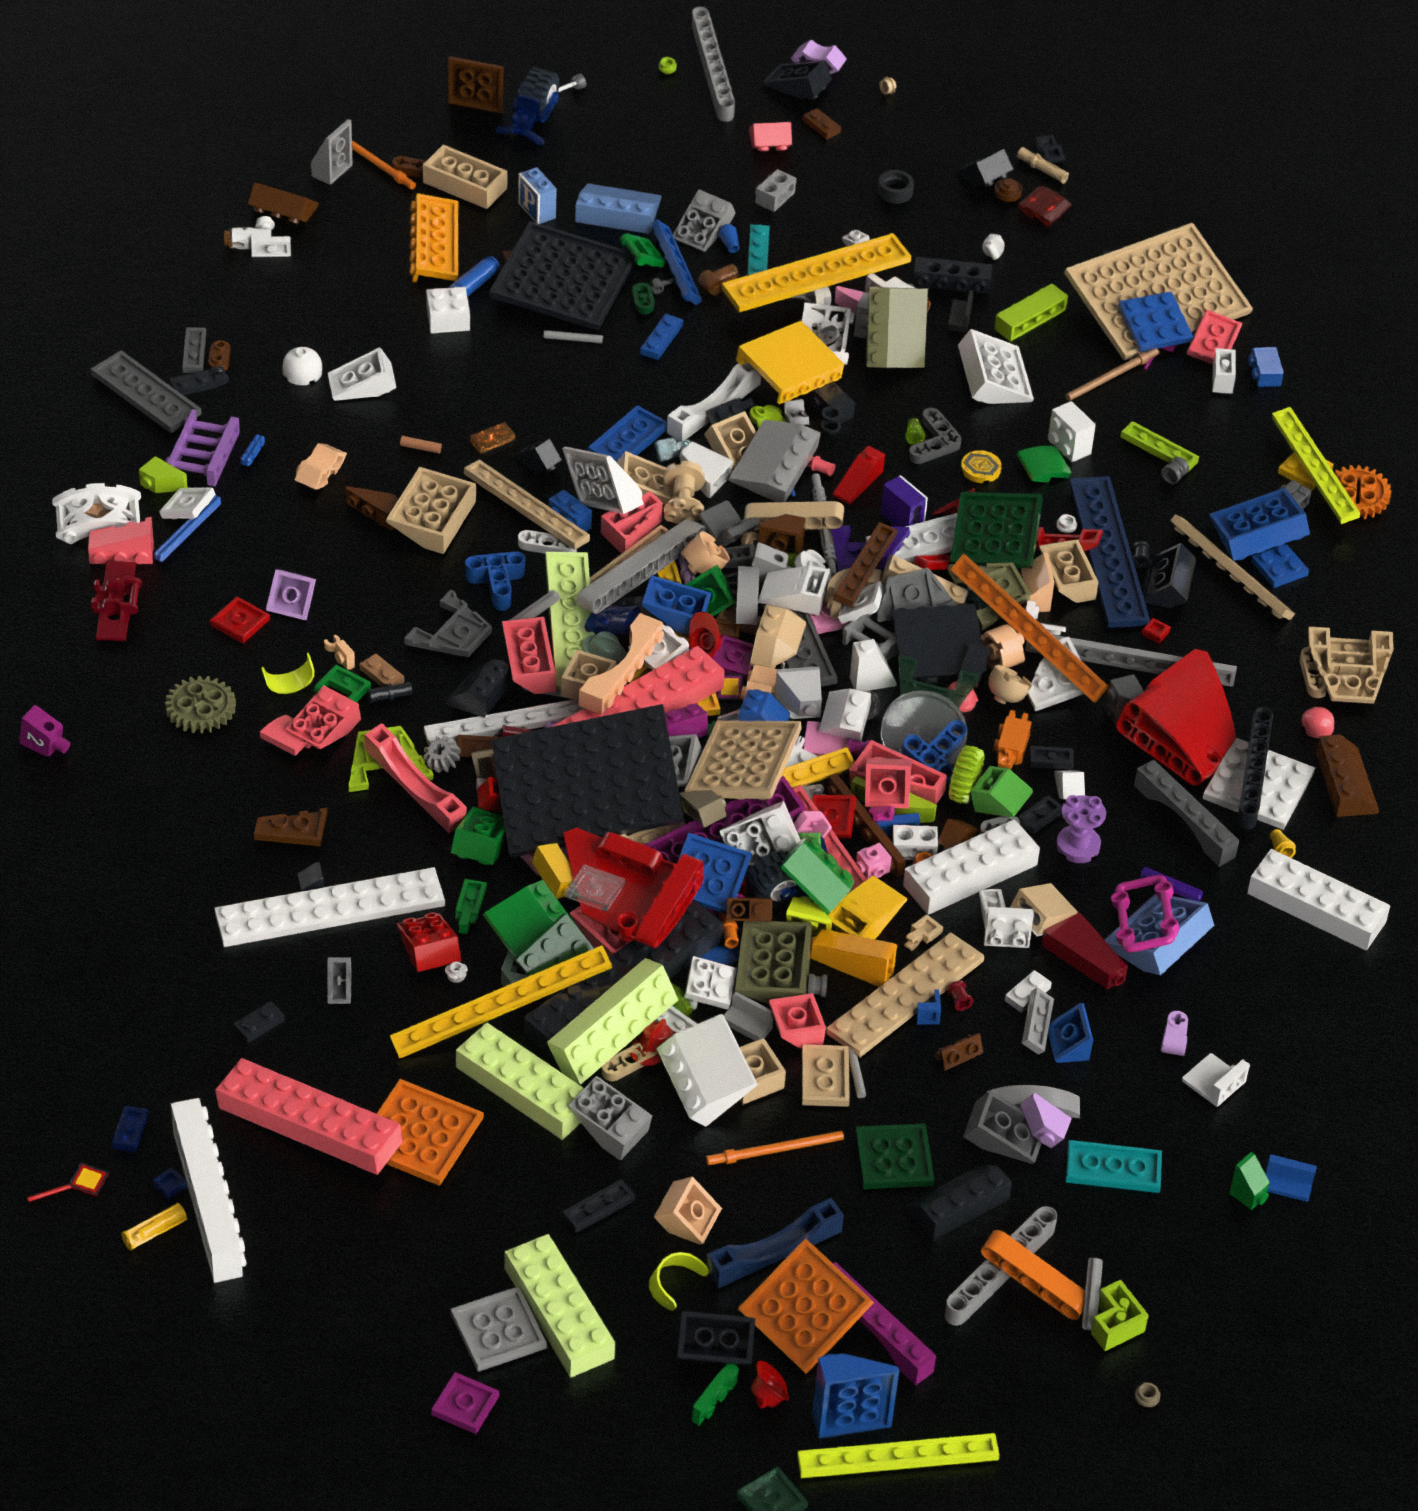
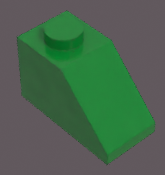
M1252 1152L1236 1165L1230 1194L1251 1210L1258 1204L1262 1205L1267 1200L1270 1184L1256 1156Z

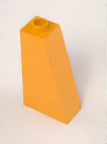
M822 929L818 936H814L811 940V959L877 987L886 983L894 974L897 945L894 943Z

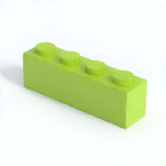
M1050 284L1038 292L1027 296L1022 301L1013 304L1006 310L999 312L995 318L994 330L1011 342L1065 311L1068 295L1055 285Z

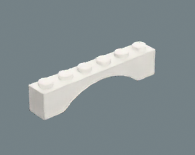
M749 362L743 365L737 364L724 382L709 397L692 406H680L670 413L667 421V433L680 442L685 441L710 422L705 411L735 398H743L761 384V375Z

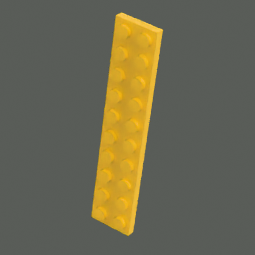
M892 233L722 283V290L738 312H742L911 262V255Z

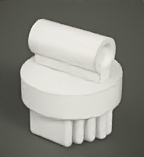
M989 234L983 242L984 253L992 257L993 260L999 258L1004 251V241L997 234Z

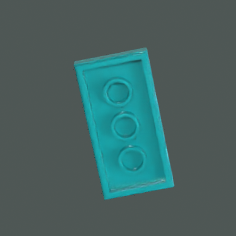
M1069 1140L1066 1182L1160 1193L1162 1150Z

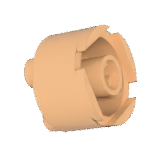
M703 531L680 552L690 563L688 568L694 574L698 572L702 574L715 565L722 569L730 560L722 545L718 547L714 543L716 539Z
M1009 624L999 626L981 635L983 646L990 648L986 665L990 670H993L995 665L1010 668L1025 661L1022 646L1024 638L1021 633H1016Z

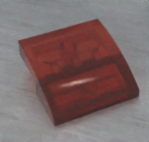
M1039 186L1018 207L1031 219L1036 216L1049 227L1072 204L1058 193Z

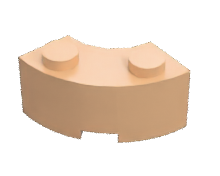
M317 443L311 456L302 461L297 467L295 481L313 489L324 487L328 484L327 479L331 474L336 475L347 453L327 444Z
M754 665L753 670L748 672L747 686L742 687L740 698L744 701L747 691L755 689L770 692L774 696L777 669Z

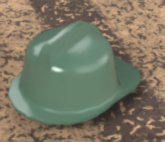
M603 631L596 635H590L583 642L585 652L614 661L618 660L619 663L627 655L618 638L610 632Z

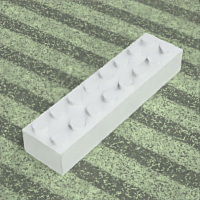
M199 1098L172 1103L173 1133L213 1281L216 1283L243 1277L242 1267L246 1266L243 1253L245 1252L242 1237L239 1238L238 1235L240 1232L237 1218L234 1219L233 1202L232 1199H228L229 1189L227 1181H223L222 1163L218 1162L217 1159L219 1157L216 1143L212 1141L213 1131L211 1125L207 1123L208 1113L206 1106L201 1107Z

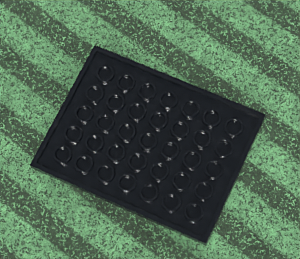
M663 704L491 739L510 858L533 854L536 852L537 846L557 843L560 848L566 847L564 832L576 827L603 838L607 832L618 835L630 834L684 822Z

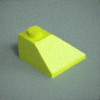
M805 896L793 897L786 913L787 922L811 923L812 934L817 936L822 929L832 931L831 919L811 898Z

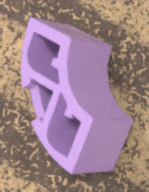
M809 40L797 49L791 60L794 63L825 60L829 73L832 74L841 68L846 57L835 45L823 47L816 44L813 40Z

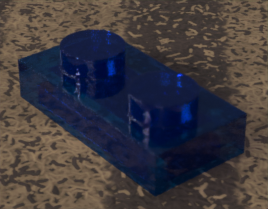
M131 1106L124 1107L112 1141L114 1149L136 1152L148 1118V1109Z

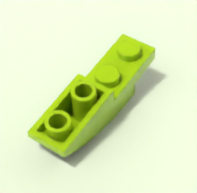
M855 776L851 783V792L858 800L865 802L866 780ZM910 793L909 808H894V815L919 813L920 823L933 822L937 805ZM865 807L866 811H868L869 808L873 807Z

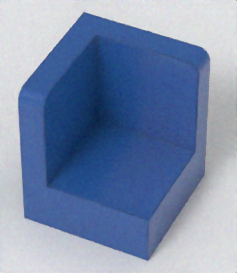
M939 989L934 990V998L931 1003L917 1004V1025L940 1024L941 1003Z

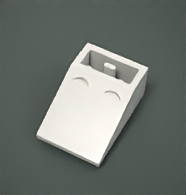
M808 565L768 572L758 603L819 615L829 584L830 569Z
M784 801L764 808L719 831L726 845L752 853L748 867L755 865L756 861L772 852L780 850L789 851L801 841Z

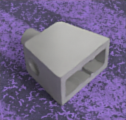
M758 542L750 567H759V586H763L768 572L793 567L787 566V553Z

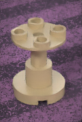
M681 461V464L676 466L675 463L670 464L665 469L664 482L677 498L671 499L665 504L664 518L666 521L679 524L685 519L698 522L701 520L698 515L704 511V506L700 501L692 497L695 491L701 489L705 483V474L702 472V467L690 461Z

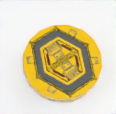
M973 451L963 457L961 470L963 475L973 482L984 483L987 480L991 482L998 478L1001 473V461L990 452Z

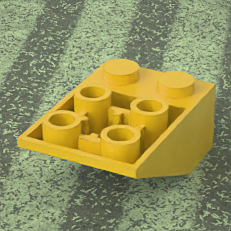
M872 876L848 893L832 912L828 914V917L831 919L832 928L837 932L876 939L907 901V898L875 876Z

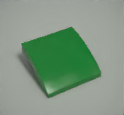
M1056 446L1032 447L1017 453L1031 481L1048 483L1051 477L1068 479L1072 473Z

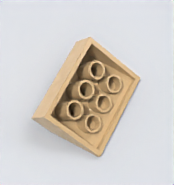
M419 467L388 515L386 522L423 548L444 554L476 502V483Z

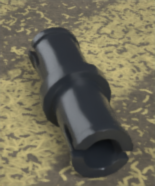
M410 682L396 685L389 683L385 687L367 690L370 703L385 699L392 701L396 697L412 695Z

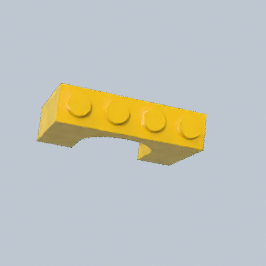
M558 844L537 846L532 863L557 899L577 896L570 862Z

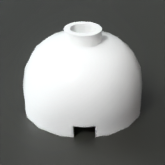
M293 348L284 357L283 375L287 377V381L296 385H308L309 381L314 379L316 382L322 376L321 359L317 352L311 348Z

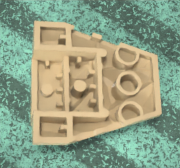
M1309 627V649L1331 701L1374 704L1393 652V632L1371 631L1369 640L1330 638V628Z

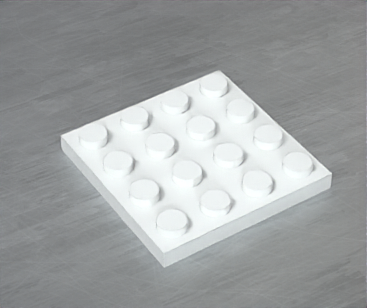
M1236 738L1206 788L1203 799L1238 812L1249 742ZM1268 750L1257 820L1284 830L1314 774L1315 767Z

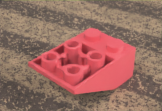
M323 686L285 728V731L318 749H322L347 735L361 720L359 704Z

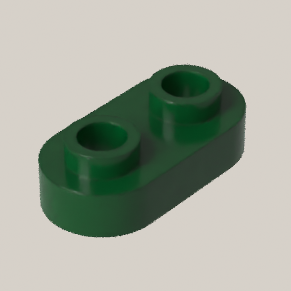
M646 283L635 284L632 287L635 310L641 314L651 313L654 310V297L651 286Z

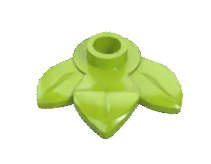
M754 406L749 412L750 420L757 424L758 428L764 420L786 422L785 418L781 415L782 410L776 406Z

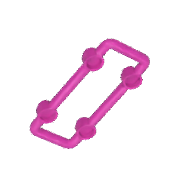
M1154 875L1120 883L1115 888V893L1111 896L1113 907L1118 910L1120 930L1116 932L1118 944L1126 952L1132 953L1168 945L1174 942L1180 928L1177 919L1173 918L1170 902L1174 891L1172 884L1167 882L1166 877L1163 875ZM1157 884L1154 889L1157 898L1162 902L1164 920L1160 923L1162 934L1165 936L1134 943L1135 935L1133 929L1129 928L1126 910L1129 908L1130 899L1125 891Z

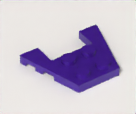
M845 525L837 529H831L839 572L852 567L866 544L863 542H848L851 530L850 526ZM893 527L898 530L897 536L876 568L881 570L880 579L889 554L894 555L896 551H899L903 546L902 542L904 539L909 537V527Z

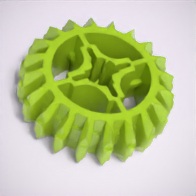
M966 745L961 749L949 785L950 800L960 804H968L972 800L970 791L980 779L984 764V752L978 749V747Z

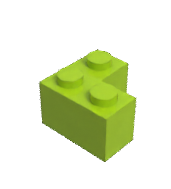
M1121 1280L1100 1290L1098 1308L1102 1313L1094 1317L1091 1334L1104 1351L1145 1332L1148 1314Z

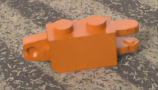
M1010 710L1009 716H1006L1005 723L1000 724L998 731L1000 739L995 740L993 749L994 752H997V767L1009 768L1010 770L1013 765H1019L1023 761L1032 721H1027V713H1023L1021 719L1015 718L1016 714L1013 710Z

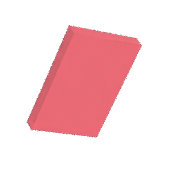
M1206 309L1187 355L1213 365L1216 348L1231 350L1242 323Z

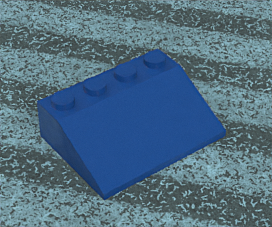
M1286 488L1209 514L1227 553L1233 561L1245 559L1252 554L1262 553L1272 547L1282 546L1284 543L1302 539L1310 534L1306 513Z
M828 1354L824 1357H819L812 1411L818 1437L825 1438L891 1427L899 1376L898 1367L847 1354Z

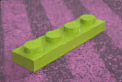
M1133 421L1121 431V438L1168 463L1174 457H1181L1188 463L1189 470L1198 463L1199 456Z

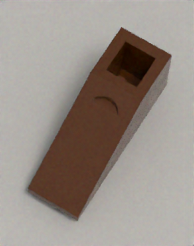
M349 486L345 488L346 503L349 506L375 520L381 526L391 531L395 529L386 522V519L399 500L397 496L390 493Z

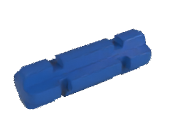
M257 434L254 436L253 441H251L240 458L242 465L248 467L252 464L265 443L263 435Z

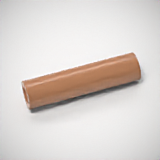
M402 436L400 446L439 454L442 449V444L406 436Z

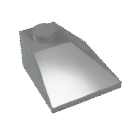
M819 666L776 670L774 697L784 708L798 716L820 715L822 697Z

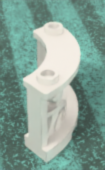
M805 302L802 322L815 335H817L819 324H821L822 328L830 325L837 328L836 342L828 346V348L847 365L849 353L845 351L849 324H853L855 313L851 312V308ZM812 308L824 309L827 311L824 316L818 311L813 310ZM832 311L844 312V320L840 323L836 321L838 314L833 316L831 321L829 316ZM844 330V335L842 338L840 332Z
M104 483L86 485L87 488L79 490L72 488L52 499L57 515L58 531L56 532V537L68 544H73L80 539L89 537L90 531L110 526L118 528L126 526L127 522L131 521L134 524L140 522L138 500L141 499V493L126 486L105 487ZM96 503H101L105 508L111 510L110 513L101 518H93L84 513Z

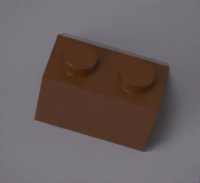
M784 514L761 523L759 543L787 553V562L795 563L797 555L803 550L806 518Z

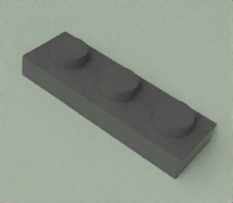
M186 327L183 373L203 371L206 328Z

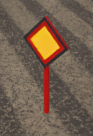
M81 1162L68 1185L30 1196L27 1200L31 1202L71 1188L97 1197L109 1172Z

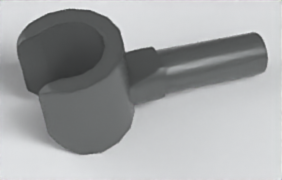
M655 278L653 280L654 286L651 288L655 294H659L664 290L665 285L675 283L676 280L672 278L660 281V279Z

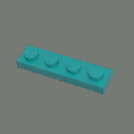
M751 225L748 275L767 270L770 226Z

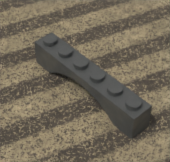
M1155 760L1137 768L1134 786L1147 799L1162 802L1179 814L1194 832L1204 853L1220 867L1236 858L1239 839Z

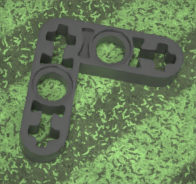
M935 408L925 409L922 422L934 438L910 447L909 460L915 464H921L955 452L961 446V436L941 412ZM944 428L946 431H939L937 429ZM932 446H937V447H939L940 449L934 450V449H931L930 447H932Z

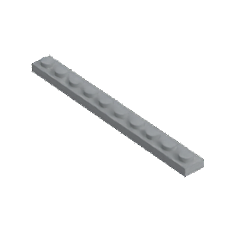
M1054 635L1058 640L1066 638L1063 636ZM1070 638L1081 661L1161 674L1183 658ZM1028 641L1026 642L1025 651L1040 653ZM1213 662L1221 684L1233 687L1237 666Z

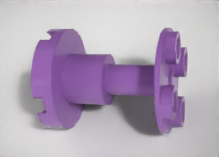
M1070 795L1062 807V816L1070 826L1060 831L1056 847L1060 854L1062 852L1067 856V860L1074 863H1086L1091 861V858L1095 855L1097 856L1100 852L1101 839L1093 829L1104 822L1106 810L1102 805V800L1097 796Z

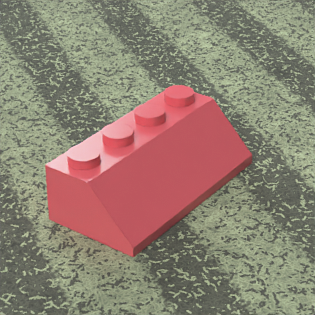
M544 617L502 621L513 681L534 694L556 692L555 668Z

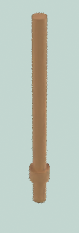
M1158 349L1137 354L1134 359L1065 395L1066 399L1071 401L1133 367L1147 363L1149 359L1159 354Z

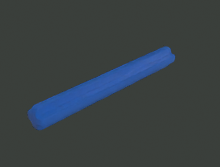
M214 495L209 504L199 513L198 517L188 519L154 552V559L163 562L221 504V498Z

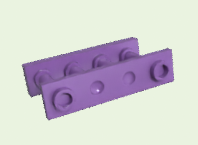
M192 409L189 417L185 418L184 428L171 456L167 457L166 463L177 469L202 473L207 476V485L216 486L240 433L239 418L231 417L228 424L224 426L197 421L196 410ZM195 429L222 433L223 435L215 439L194 435L193 433ZM189 442L217 448L215 451L207 452L187 448ZM185 455L210 460V464L204 466L183 462L181 458Z

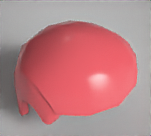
M1313 707L1304 712L1302 727H1305L1306 734L1310 737L1319 738L1320 736L1331 735L1334 730V717L1326 708Z

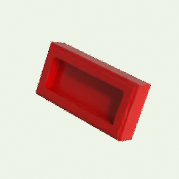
M947 554L916 555L913 563L923 569L943 570L948 569V565H951V556Z

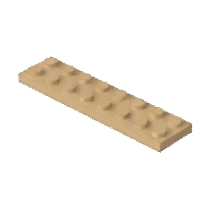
M949 933L828 1026L827 1035L841 1045L849 1046L860 1058L917 1013L918 1003H931L934 998L935 989H939L940 995L944 993L952 982L959 981L984 961V955L954 934Z

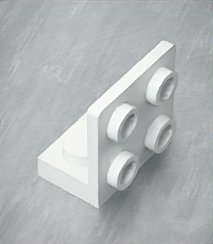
M1027 600L1025 610L1037 619L1039 606H1036V601ZM1041 623L1050 633L1060 635L1061 631H1066L1064 626Z
M1209 1054L1183 1076L1182 1082L1218 1107L1246 1082L1250 1064L1241 1060L1237 1065L1230 1067L1215 1055Z

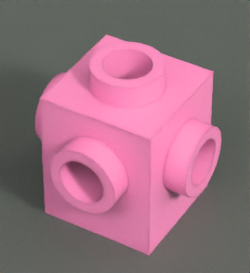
M881 843L857 852L856 865L866 879L872 876L880 878L890 872L892 857Z

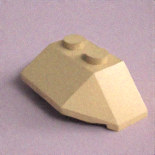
M766 605L756 633L750 666L759 665L775 668L776 665L796 655L806 627V621L790 609Z

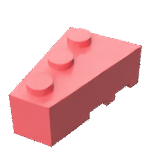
M651 491L642 495L643 505L625 514L610 511L601 515V534L621 554L649 534L662 521L663 502Z

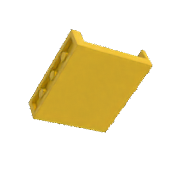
M802 321L740 345L736 358L740 365L749 362L779 393L778 404L790 401L795 397L839 380L844 367V363Z

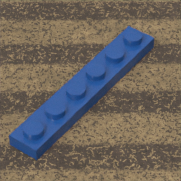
M656 219L652 223L655 231L654 235L659 240V247L664 251V258L669 263L670 271L676 278L675 283L681 289V296L685 301H691L697 305L702 299L672 232L667 225Z

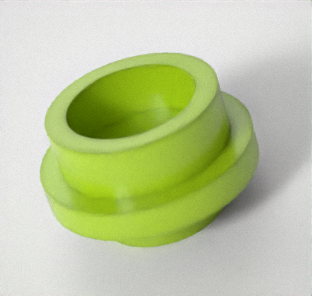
M665 57L661 59L658 68L661 72L670 74L676 71L677 64L673 58Z

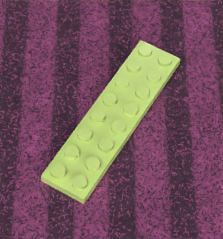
M546 552L545 556L548 592L555 590L560 596V600L549 607L556 690L561 689V677L575 651H584V640L588 636L594 635L593 613L578 607L576 604L580 591L590 585L588 553Z

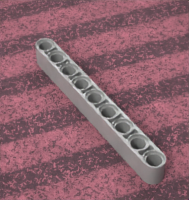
M696 7L692 10V30L718 119L730 121L734 118L735 101L708 10L704 7Z
M685 519L580 591L576 599L577 606L594 614L600 613L649 579L651 575L656 574L682 556L680 552L700 532L707 533V528L700 523Z

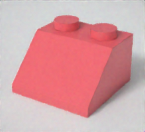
M791 122L753 124L749 128L752 148H758V151H768L771 147H776V150H787V147L792 145Z
M868 758L866 763L865 807L894 806V808H909L912 760Z
M813 993L769 1000V1005L781 1038L802 1049L803 1044L823 1045L826 1026Z

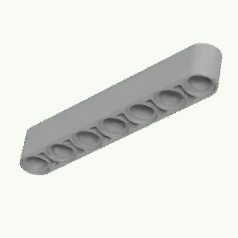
M1047 1206L1039 1208L1010 1237L1032 1253H1035L1053 1235L1057 1220L1056 1211ZM986 1260L948 1297L945 1310L946 1321L952 1325L963 1324L1011 1276L989 1260Z

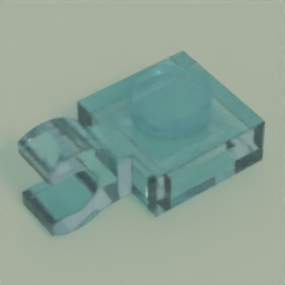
M672 437L654 442L659 461L679 457V450L687 447L691 443L690 439L676 442V438Z

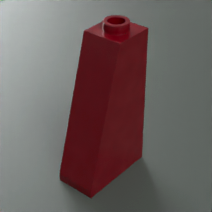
M1081 913L1043 931L1041 945L1104 988L1109 989L1125 981L1128 966Z

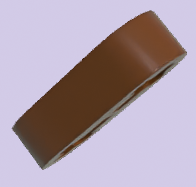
M398 156L393 159V168L397 171H402L407 176L420 178L423 177V164L426 161Z

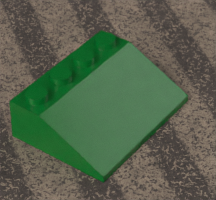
M543 880L526 886L483 914L514 958L563 913L567 914L572 920Z

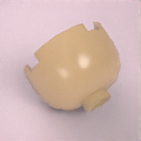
M995 665L989 677V688L995 694L994 699L1002 704L1006 702H1019L1028 694L1032 687V683L1023 676L1021 680L1017 676V672L1002 665Z

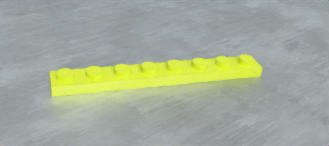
M1291 407L1272 413L1273 421L1340 523L1343 524L1359 518L1360 511Z
M994 1433L798 1451L797 1457L801 1478L994 1461L999 1460V1450Z

